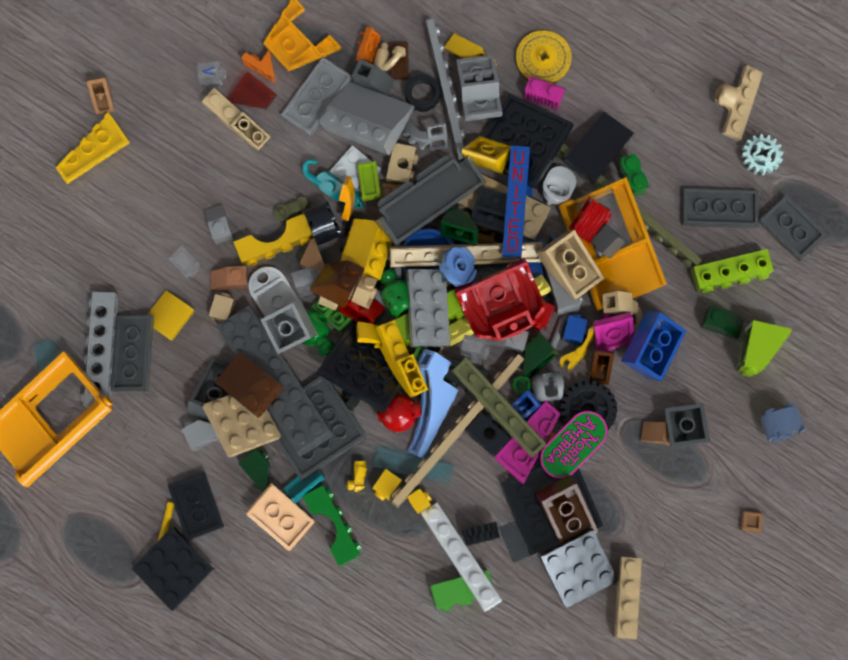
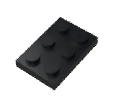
M206 472L167 485L185 538L188 541L225 527Z

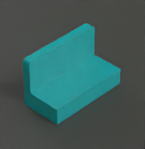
M318 470L303 481L298 476L283 489L292 501L297 504L303 499L302 496L313 491L326 479Z

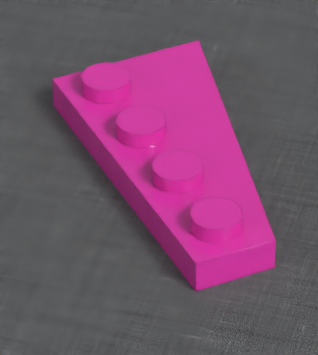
M545 401L527 423L546 443L560 413ZM512 438L494 459L521 484H524L541 450L531 458Z

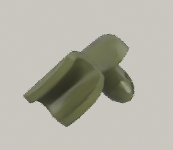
M297 197L295 201L278 205L274 210V217L278 221L284 222L300 212L311 208V204L306 197Z

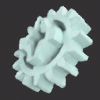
M760 134L759 138L754 135L751 140H747L746 146L742 148L744 153H742L741 158H746L743 165H749L748 171L754 169L755 175L758 171H761V175L764 176L766 171L771 174L773 169L776 170L779 167L778 164L783 160L780 157L784 153L779 151L781 145L775 144L777 139L771 141L770 135L764 138L763 134ZM753 147L754 153L750 155L751 148ZM774 154V160L771 162V156Z

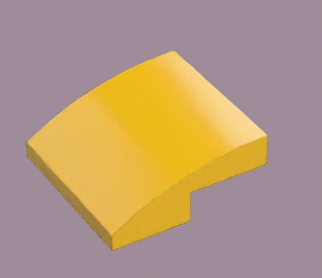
M165 291L147 315L154 316L153 329L170 341H173L195 310L168 291Z

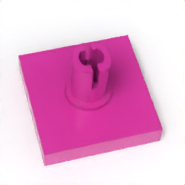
M631 312L617 316L605 313L601 320L593 322L595 348L598 350L609 351L628 346L634 336Z

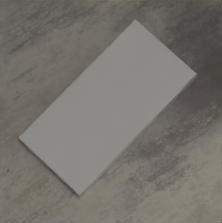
M322 57L280 116L311 137L319 127V121L327 106L353 80L352 75Z

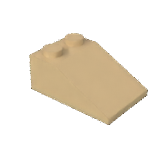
M575 230L564 232L536 253L546 270L574 300L605 279Z

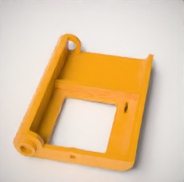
M65 351L55 358L0 410V451L16 469L17 472L14 475L17 481L25 487H29L113 410L112 400L102 394L76 361ZM71 373H74L94 396L95 402L58 435L37 411L36 406Z

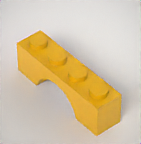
M301 214L286 220L284 234L274 242H260L252 235L234 241V245L243 266L252 267L262 259L269 260L274 258L279 252L283 251V253L293 250V247L299 244L301 246L309 244L310 240L314 237L305 214Z

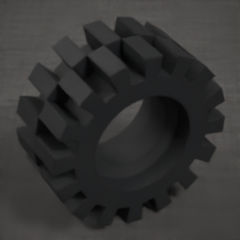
M496 522L462 530L466 546L500 538Z

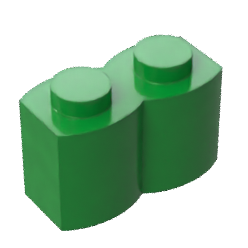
M634 153L622 157L618 165L620 176L622 179L627 177L634 197L645 194L648 188V180L641 171L639 158Z

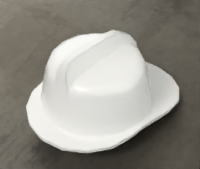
M556 166L549 171L543 183L542 192L543 197L548 201L547 205H558L571 197L577 181L573 172L568 168Z

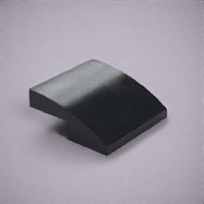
M480 187L471 215L475 225L504 233L507 194Z

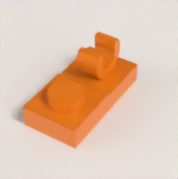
M366 27L365 32H360L363 40L357 41L360 47L355 61L358 63L359 59L373 64L381 35L372 27Z

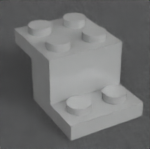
M487 55L457 59L460 97L465 121L501 117L502 107L499 98V79L494 56Z

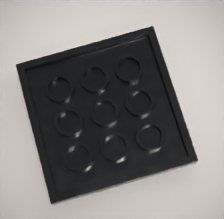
M509 94L501 106L502 116L494 118L483 137L509 146L530 147L527 185L536 189L574 127V124ZM510 157L503 170V174L509 176Z
M354 320L319 367L317 375L385 413L402 386L392 373L380 348H374V343L357 342V322ZM408 350L409 355L414 354L412 351Z
M542 466L531 470L524 484H521L515 477L500 483L530 556L560 544L535 493L563 478L550 476L544 471ZM578 468L571 477L577 483L598 529L604 525Z

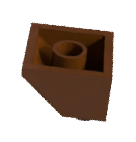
M349 260L325 264L311 286L310 291L345 308L356 290L365 268Z

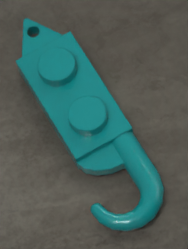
M315 159L306 160L302 166L304 176L318 186L321 191L345 206V202L339 201L344 181L327 171L315 176L309 171L308 166L311 163L318 164V161ZM354 189V208L363 209L365 205L359 196L360 192Z

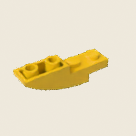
M395 320L376 327L383 344L380 347L383 356L403 389L410 397L427 391V385L414 354L409 355Z

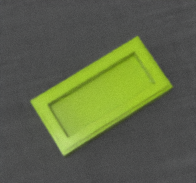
M376 161L357 164L363 202L382 199Z

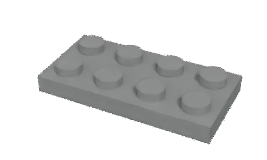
M408 269L406 275L409 294L408 309L411 347L450 346L447 287L444 273L440 270Z

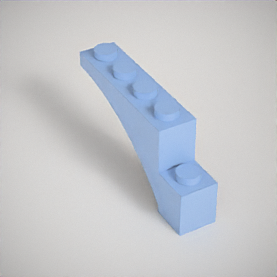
M424 349L417 364L428 390L421 393L420 407L422 417L418 419L413 440L407 451L422 459L429 451V447L459 391L443 380L451 362L438 353Z

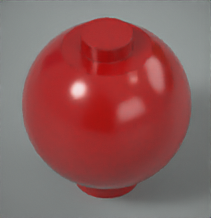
M397 393L385 413L377 411L378 421L382 422L383 426L392 432L407 431L415 424L417 417H422L419 401L412 402L409 396Z

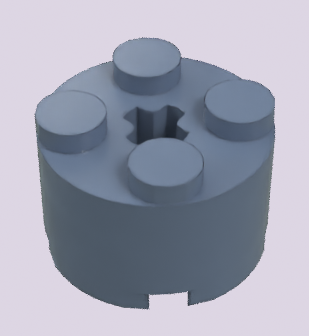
M795 403L784 405L783 409L780 410L776 408L766 410L760 419L768 442L771 440L773 442L793 437L795 431H798L800 434L806 430Z

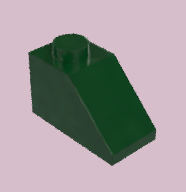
M450 207L441 220V236L477 246L478 228L469 213Z
M710 306L706 310L701 328L738 340L744 321L727 310Z
M541 333L531 337L525 349L523 373L530 379L559 354Z
M254 449L238 464L263 492L269 486L271 464L268 460L270 457L263 449L260 452Z

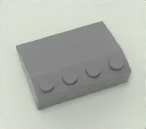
M349 82L330 102L319 122L327 132L390 155L414 106Z

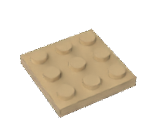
M231 395L203 405V409L228 458L278 440L281 437L268 410L258 418Z

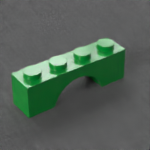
M322 485L302 496L312 515H325L334 522L337 535L330 551L338 566L341 567L360 557L359 551L362 549L357 540H352L350 534L353 532L348 522L343 523L341 519L343 513L339 505L334 506L331 499L335 497L330 488L326 489Z

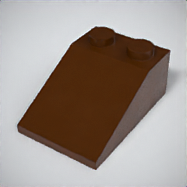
M241 352L215 381V383L258 418L262 416L284 389L282 385Z
M570 475L535 493L560 544L591 528L595 533H598V529L579 487Z

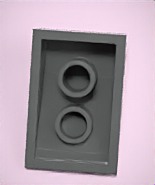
M214 357L211 358L189 399L188 414L210 422L203 409V405L230 395L215 383L229 366L228 363Z

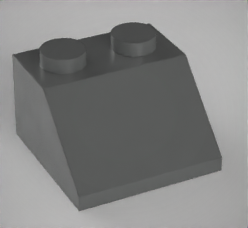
M704 403L664 408L670 447H691L705 445L710 442Z

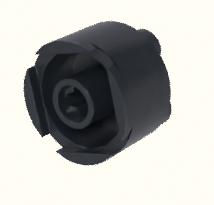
M328 201L303 211L317 245L342 236Z

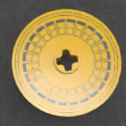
M533 32L527 35L517 48V67L528 80L532 76L554 83L560 80L569 70L571 64L570 47L560 35L554 32ZM546 54L545 60L542 61L540 56Z

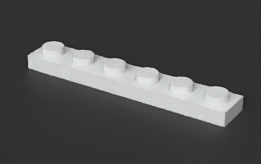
M435 503L422 511V517L483 611L486 612L500 603L501 598L439 504Z

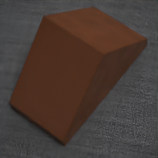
M594 350L592 353L590 381L609 385L615 351Z

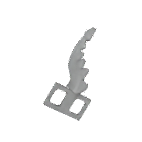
M407 121L402 135L410 136L409 144L417 142L420 149H424L429 144L430 151L448 148L446 123L427 126V131H420L415 124ZM443 127L441 133L431 134L432 128ZM444 140V145L432 146V142Z

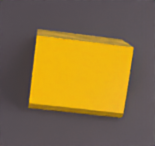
M481 136L462 149L465 158L470 157L475 165L501 174L511 152V146Z

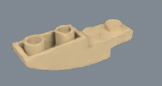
M215 88L202 100V103L216 115V118L259 151L271 138L244 112L236 108Z

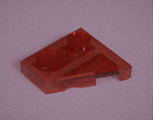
M247 72L226 99L232 104L266 110L277 94Z

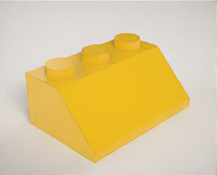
M354 219L340 261L349 260L365 268L363 274L378 281L381 279L392 241L374 220Z

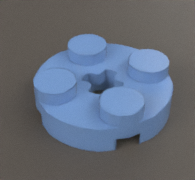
M454 247L444 253L439 268L447 280L454 286L458 287L468 284L476 276V269H474L473 264L475 259L468 249Z

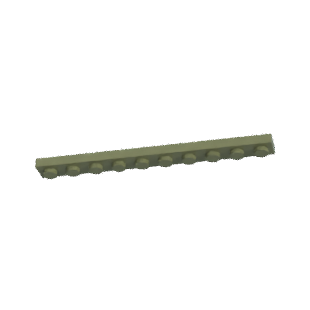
M563 143L556 157L565 160L572 150ZM581 175V178H582L584 181H586L587 183L590 182L589 180H587L586 178H584V177ZM601 175L593 185L596 190H599L612 183ZM614 194L607 196L615 207L619 206ZM638 206L646 230L653 235L652 237L656 242L663 243L669 253L674 256L677 255L682 259V263L686 267L693 268L700 264L702 259Z

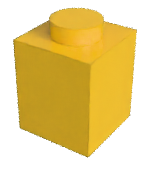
M385 469L372 488L376 491L374 495L382 501L384 499L389 501L402 483V480Z

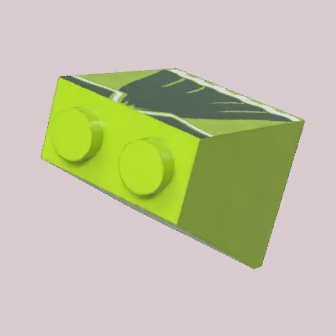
M753 320L745 327L737 372H741L742 376L753 377V375L756 376L763 371L791 334L792 329Z

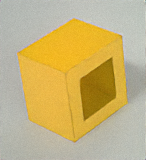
M418 489L407 497L418 515L431 507L429 502L432 499L426 490L422 492L421 489Z

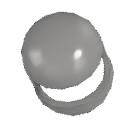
M559 371L535 376L532 382V390L538 401L545 402L562 399L564 383L562 374Z

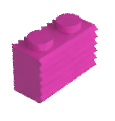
M530 76L523 98L524 100L527 99L557 111L564 96L565 88Z

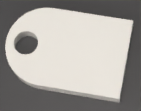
M260 268L252 274L249 280V292L265 317L299 300L284 275L276 268ZM259 275H268V280L265 283L258 282Z

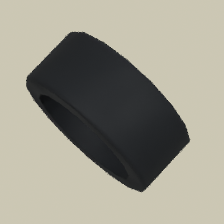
M426 74L412 77L406 84V101L408 104L413 105L416 111H430L435 108L440 99V86L432 76ZM422 83L430 85L434 92L433 98L425 103L415 101L412 97L414 86Z

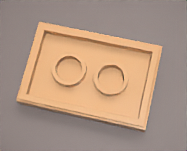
M272 483L245 512L246 515L288 551L295 546L315 523L310 516Z

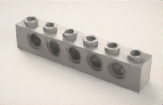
M92 292V297L89 298L91 315L87 318V326L90 327L89 335H86L88 353L84 356V364L87 365V376L95 385L100 384L102 394L112 400L111 382L119 296L115 292ZM106 309V314L103 317H99V311ZM104 327L105 333L98 336V329ZM99 346H103V352L96 355V349ZM102 365V371L95 374V367ZM85 387V392L81 394V402L84 403V407L88 408L95 402V398Z

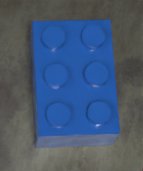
M646 310L621 362L647 379L662 382L687 330L661 312Z

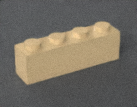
M619 557L614 627L615 638L637 640L642 558Z

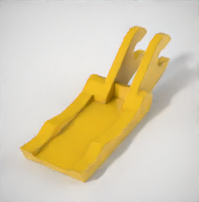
M455 33L444 46V50L462 59L488 55L483 52L484 49Z
M593 326L588 330L587 338L581 347L561 357L559 362L561 368L565 365V362L569 361L567 370L570 371L585 357L594 339Z

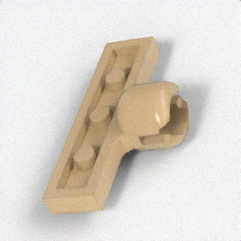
M746 65L743 67L737 87L728 83L718 87L714 100L717 104L728 109V116L722 132L723 135L736 141L742 139L763 72Z

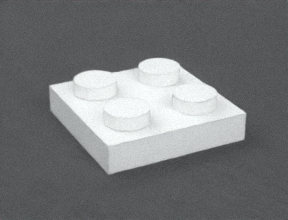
M351 146L329 172L342 181H345L347 176H350L354 189L360 192V195L361 187L357 164L372 161L354 146ZM377 166L378 174H379L380 171H381V168Z

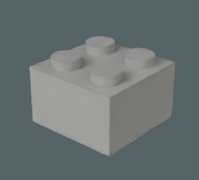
M301 300L293 302L260 319L277 354L318 334Z

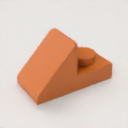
M268 50L262 60L254 54L249 55L246 52L241 57L243 65L275 83L276 78L270 50Z

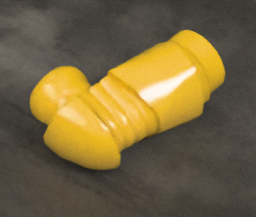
M354 461L353 480L347 481V489L349 491L359 492L365 488L366 461Z

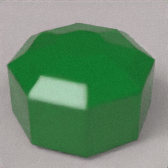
M520 375L514 379L512 388L516 394L523 395L527 390H530L531 382L528 377Z

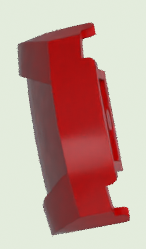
M525 258L507 265V268L474 283L470 282L454 289L474 335L481 339L497 341L516 336L532 327L546 308V302L534 281Z

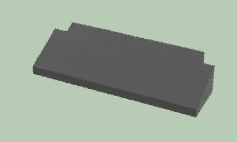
M446 155L416 176V184L408 181L379 200L377 203L379 209L377 211L382 217L374 222L393 244L397 245L481 187L486 181L470 157L458 164L455 158L451 159L450 156Z

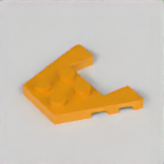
M298 0L289 1L279 21L274 25L263 43L264 47L270 50V53L288 72L341 50V46L331 35L315 47L292 23L295 18L305 11Z

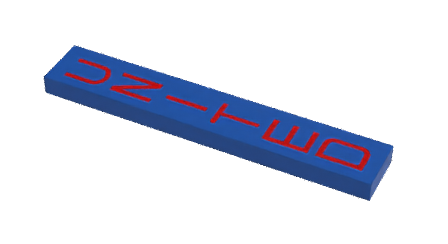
M511 146L502 257H522L530 147Z

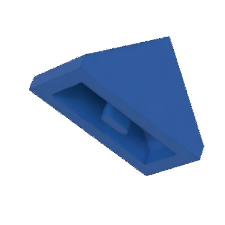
M527 390L511 406L525 420L540 408L541 403L530 390Z

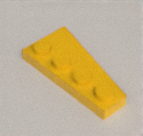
M109 112L105 114L104 119L99 124L97 123L92 128L91 133L79 142L80 144L75 150H72L57 165V171L67 184L130 143Z

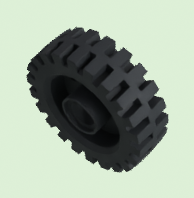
M585 380L573 384L566 390L559 405L560 419L564 426L576 414L584 412V405H590L593 408V412L599 414L605 420L607 429L611 428L615 422L618 409L615 396L608 387L606 388L604 384L597 383V381Z

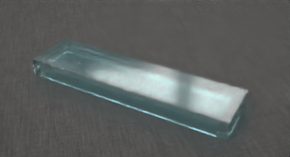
M378 448L373 467L410 475L411 473L415 475L419 470L417 466L423 459ZM437 462L424 479L449 485L453 465Z

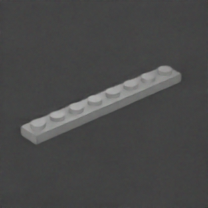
M434 19L426 20V29L458 163L466 159L462 153V149L466 147L462 139H465L464 130L459 128L460 114L459 111H455L454 107L457 104L455 93L451 94L450 91L452 80L446 74L448 64L447 60L442 57L444 47L443 43L438 40V36H440L439 26L434 24Z

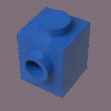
M578 314L569 315L562 341L581 345L583 337L588 335L590 327L586 326L588 320Z

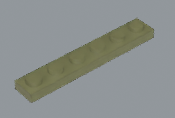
M467 357L452 370V373L531 458L547 445Z

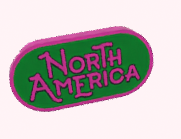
M592 411L576 414L542 449L540 459L544 471L555 478L571 476L606 440L608 429L605 420L599 414Z

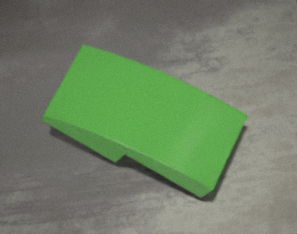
M319 297L311 308L323 314L327 322L342 334L354 319L343 315L338 310V307L336 310L318 304Z

